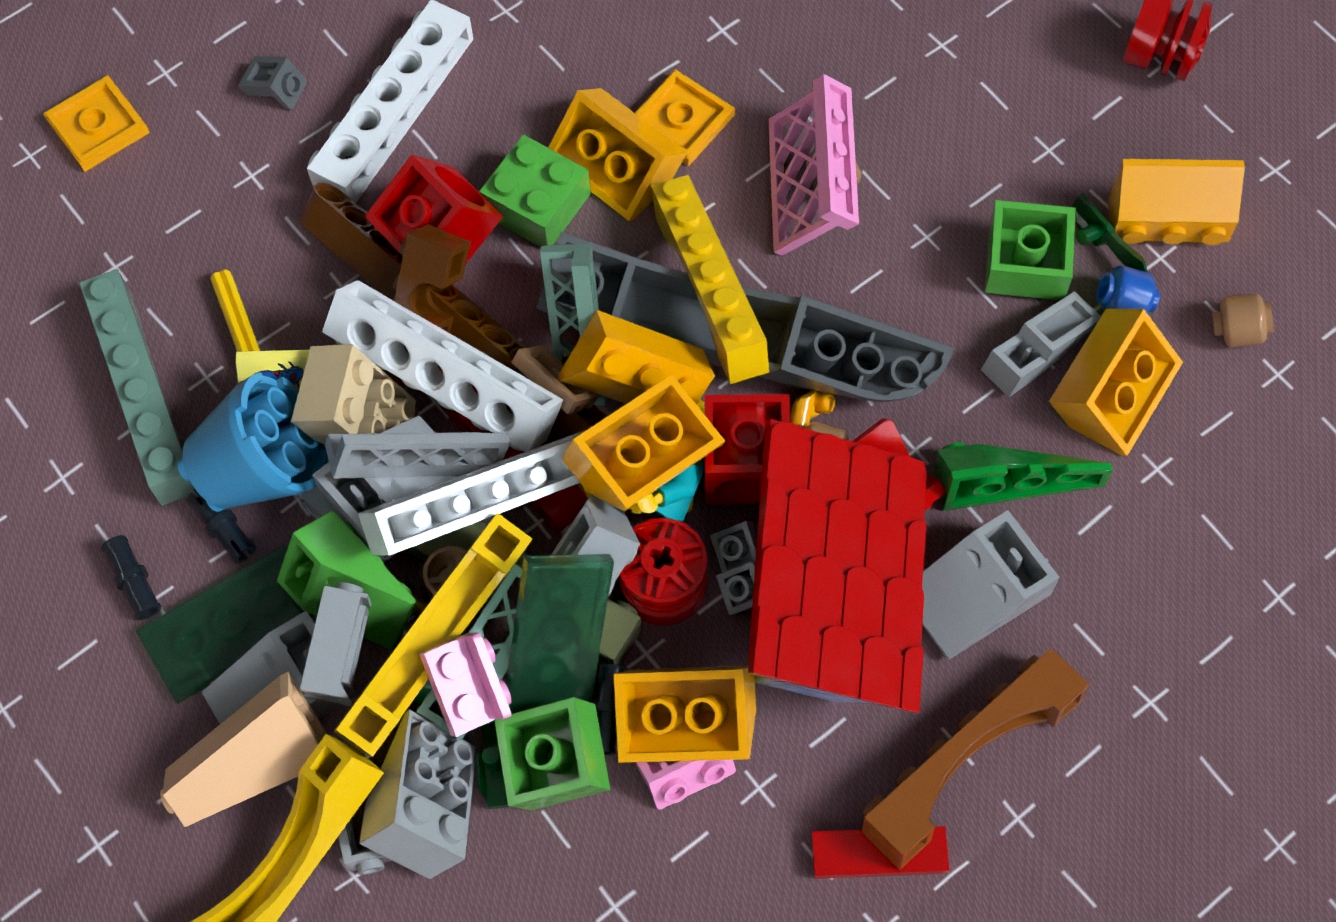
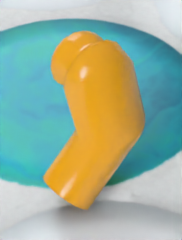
M811 390L797 398L792 405L790 423L806 428L810 423V419L821 413H831L835 407L833 394Z

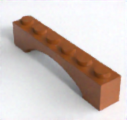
M1050 648L1040 658L1036 655L1031 656L1020 667L1017 673L1019 677L1010 685L1006 682L1001 683L988 697L987 701L989 704L981 712H977L975 709L970 711L958 724L957 729L959 732L949 741L945 737L939 739L927 752V761L918 769L913 765L907 768L896 780L895 785L897 788L886 798L882 794L878 795L866 806L863 811L865 817L862 833L899 870L931 842L935 825L929 820L932 808L946 783L968 758L991 741L1016 729L1048 722L1054 728L1084 700L1090 683L1053 649Z

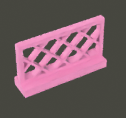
M823 74L813 80V92L769 118L774 253L781 256L837 226L849 230L859 224L852 91L850 87ZM814 108V118L811 124L806 121ZM794 120L783 140L782 126ZM805 126L808 130L797 149L794 147V144ZM816 140V151L811 158L808 153ZM792 151L795 155L784 173V164ZM807 160L810 163L808 164L800 182H798L795 180V178L798 175L804 161ZM817 175L818 184L815 190L812 191L809 188ZM793 184L796 186V189L786 207L785 198ZM806 194H809L811 198L800 216L797 214V211ZM819 208V217L822 219L812 224L811 222ZM793 219H796L798 223L791 236L787 238V230Z

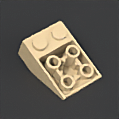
M353 344L311 346L291 422L313 440L325 444L328 434L381 433L406 422L415 416L416 400Z

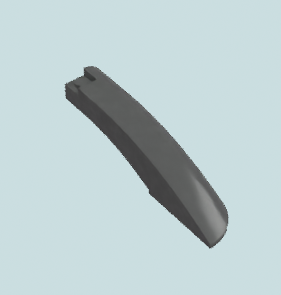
M561 232L556 245L592 244L599 311L699 347L704 350L710 366L723 369L718 359L705 315L686 272L645 261ZM572 258L551 260L552 268L565 278L572 273ZM554 282L556 289L559 285ZM543 283L535 309L548 313ZM741 286L767 340L769 373L756 376V378L864 401L894 402L912 397L930 386L942 374L954 350L953 347L803 295L799 298ZM566 290L556 299L557 304L570 313L576 308L575 296Z

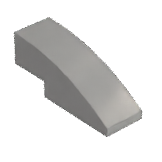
M1074 291L1024 323L1017 335L993 349L981 371L1010 397L1045 372L1094 329L1101 316Z

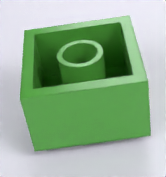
M523 134L479 193L503 216L498 224L540 247L553 245L591 194L589 171L585 167Z
M995 200L989 223L985 293L1062 300L1065 298L1073 278L1076 208Z
M573 697L514 713L503 720H494L509 807L531 811L610 790L595 704Z

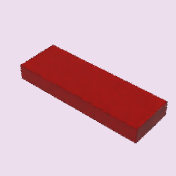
M935 826L931 842L901 870L862 833V829L812 831L811 834L814 879L948 874L950 871L946 826Z

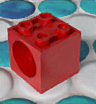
M413 154L410 155L365 215L369 222L399 253L407 233L427 224L469 240L471 242L466 264L503 218L454 166Z
M789 394L705 395V416L725 440L723 445L705 456V505H760L765 422L768 419H774L790 423Z

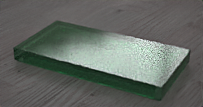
M286 545L136 630L177 704L208 687L269 632L305 612L277 582L288 549ZM308 613L315 624L317 617Z
M610 554L524 556L506 686L512 700L511 704L508 705L511 714L573 697L591 703L614 567V560Z

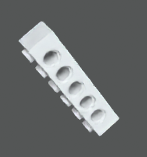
M430 0L423 11L420 10L416 13L410 29L403 38L397 39L394 43L388 59L383 65H379L374 70L371 82L363 93L355 96L349 112L341 122H337L333 126L329 139L321 150L315 151L311 156L307 171L313 187L317 183L330 184L345 193L355 203L358 201L473 41L469 16L435 0ZM347 156H352V157L349 158V159H343V158H345V157H347Z
M359 280L337 289L322 332L335 339L338 345L353 344L380 369L387 370L401 378L408 387L421 390L433 397L440 406L449 410H455L467 417L474 426L492 433H507L510 441L509 446L515 450L527 452L547 441L563 399L409 311ZM472 385L477 389L478 394L473 390ZM506 404L511 408L513 415L508 411Z
M586 430L358 513L371 554L391 555L494 516L496 513H502L580 483L562 460V457L571 441Z

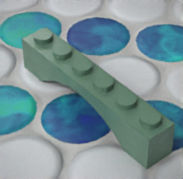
M118 269L79 282L150 490L161 506L187 497L189 493H196L192 483L184 480L178 471V461L183 458L184 444L153 366L142 323L131 291Z

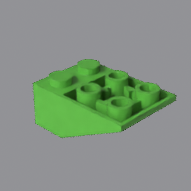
M333 510L292 534L277 582L303 611H307L317 617L324 586L336 588L337 583L343 582L362 587L363 593L369 595L372 603L371 608L367 607L369 615L363 637L391 650L395 649L417 602L409 588L399 582L389 572L378 555L371 554V551L357 537L352 526L343 522Z

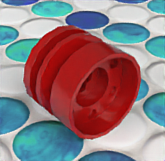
M1144 0L1122 62L1146 70L1154 56L1159 55L1163 57L1160 75L1166 76L1172 60L1181 62L1175 79L1185 82L1187 75L1198 63L1211 29V10L1213 4L1204 1L1198 18L1189 15L1194 0H1186L1180 12L1172 10L1174 0Z
M670 518L649 519L634 526L633 530L640 545L633 561L626 565L619 574L620 592L623 601L638 611V616L641 617L642 622L656 626L676 625L692 617L702 605L707 591L706 547L698 533L684 522ZM664 561L670 562V566L664 564L660 569L655 568V564L661 566Z

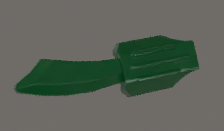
M1084 193L1078 195L1072 206L1076 208V223L1081 229L1076 233L1078 242L1081 245L1092 242L1095 246L1107 244L1124 266L1148 272L1143 256L1122 240L1115 232L1116 229L1112 226L1111 222Z
M493 720L481 726L485 750L478 752L475 756L477 788L484 795L489 809L509 807L495 721Z

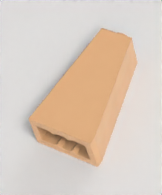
M289 671L277 677L165 769L164 787L160 792L161 800L166 810L170 814L175 813L184 827L298 777L301 767L325 734H327Z

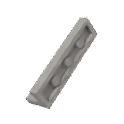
M490 432L328 434L325 448L333 478L461 476L502 461L510 441L507 433Z

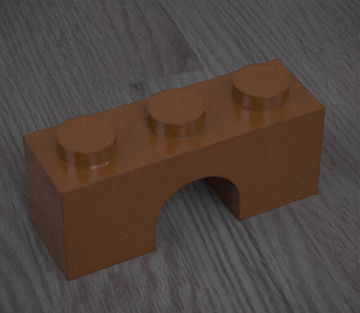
M429 224L407 233L400 249L401 256H403L400 273L395 278L393 284L394 302L450 333L454 316L442 311L434 304L430 294V286L432 284L444 289L463 279L471 241Z

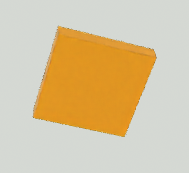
M675 69L639 107L635 114L687 152L682 163L689 167L735 116V108Z
M109 75L43 113L49 125L84 172L150 133L147 125Z

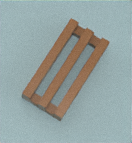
M543 345L518 349L511 362L532 382L563 399L560 408L566 414H572L574 410L576 412L582 411L583 408L586 410L591 409L598 398V395L594 392L560 381L558 375L564 364Z

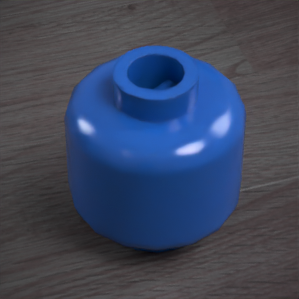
M1119 265L1102 275L1097 286L1096 300L1101 303L1103 312L1106 309H1144L1148 314L1156 310L1160 300V291L1156 289V281L1152 274Z

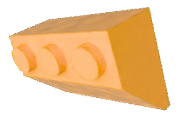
M602 88L577 91L548 147L588 169L591 192L628 221H633L653 201L651 185L673 179L687 152Z
M1123 159L1108 198L1109 221L1116 229L1115 232L1128 244H1137L1143 241H1163L1166 244L1172 245L1182 242H1203L1207 245H1217L1229 242L1239 221L1245 169L1244 160Z
M1106 309L1050 398L1049 403L1071 429L1121 456H1128L1183 361L1144 309Z
M596 310L560 371L558 378L565 383L627 404L673 374L693 401L698 404L715 375L703 349Z
M672 374L575 437L567 448L562 460L588 493L625 512L723 445L725 440Z
M748 665L636 669L614 674L618 763L741 760L750 758L756 715L755 675L748 673Z

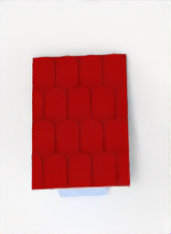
M774 419L766 420L748 673L755 675V683L828 701L874 703L911 713H920L924 647H921L924 610L922 583L927 521H924L927 470L924 461L884 451L871 445L845 440L832 434H824L802 428L793 423Z

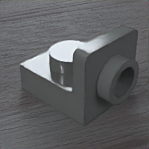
M254 56L238 87L246 96L274 97L284 109L292 110L307 84V79L287 57Z

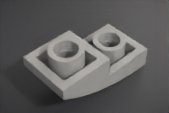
M745 521L710 535L722 573L716 575L729 615L752 608L757 533L753 521Z

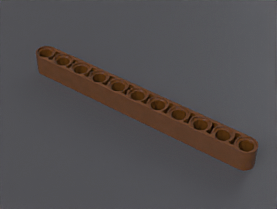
M315 184L299 219L301 224L380 293L394 301L393 284L395 278L400 273L403 256L365 217L367 212L345 193L330 184ZM431 284L430 294L434 304L442 311L454 316L450 330L451 335L529 379L511 363L518 349L527 348L454 285L451 284L441 289ZM596 405L587 410L583 408L579 412L574 410L572 414H566L560 408L548 437L553 441H557L588 430L606 418L607 415Z

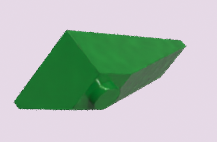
M962 442L951 443L937 450L933 464L935 477L940 480L946 492L940 497L943 511L1105 487L1113 471L1111 463L984 444L966 445Z

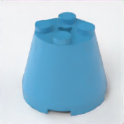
M258 372L241 381L186 439L183 446V458L178 461V471L184 480L192 483L193 487L206 500L208 506L213 511L220 512L224 509L298 495L317 486L312 474L329 462L326 449H323L322 443L313 440L291 422L299 388L286 378L281 377L275 380Z

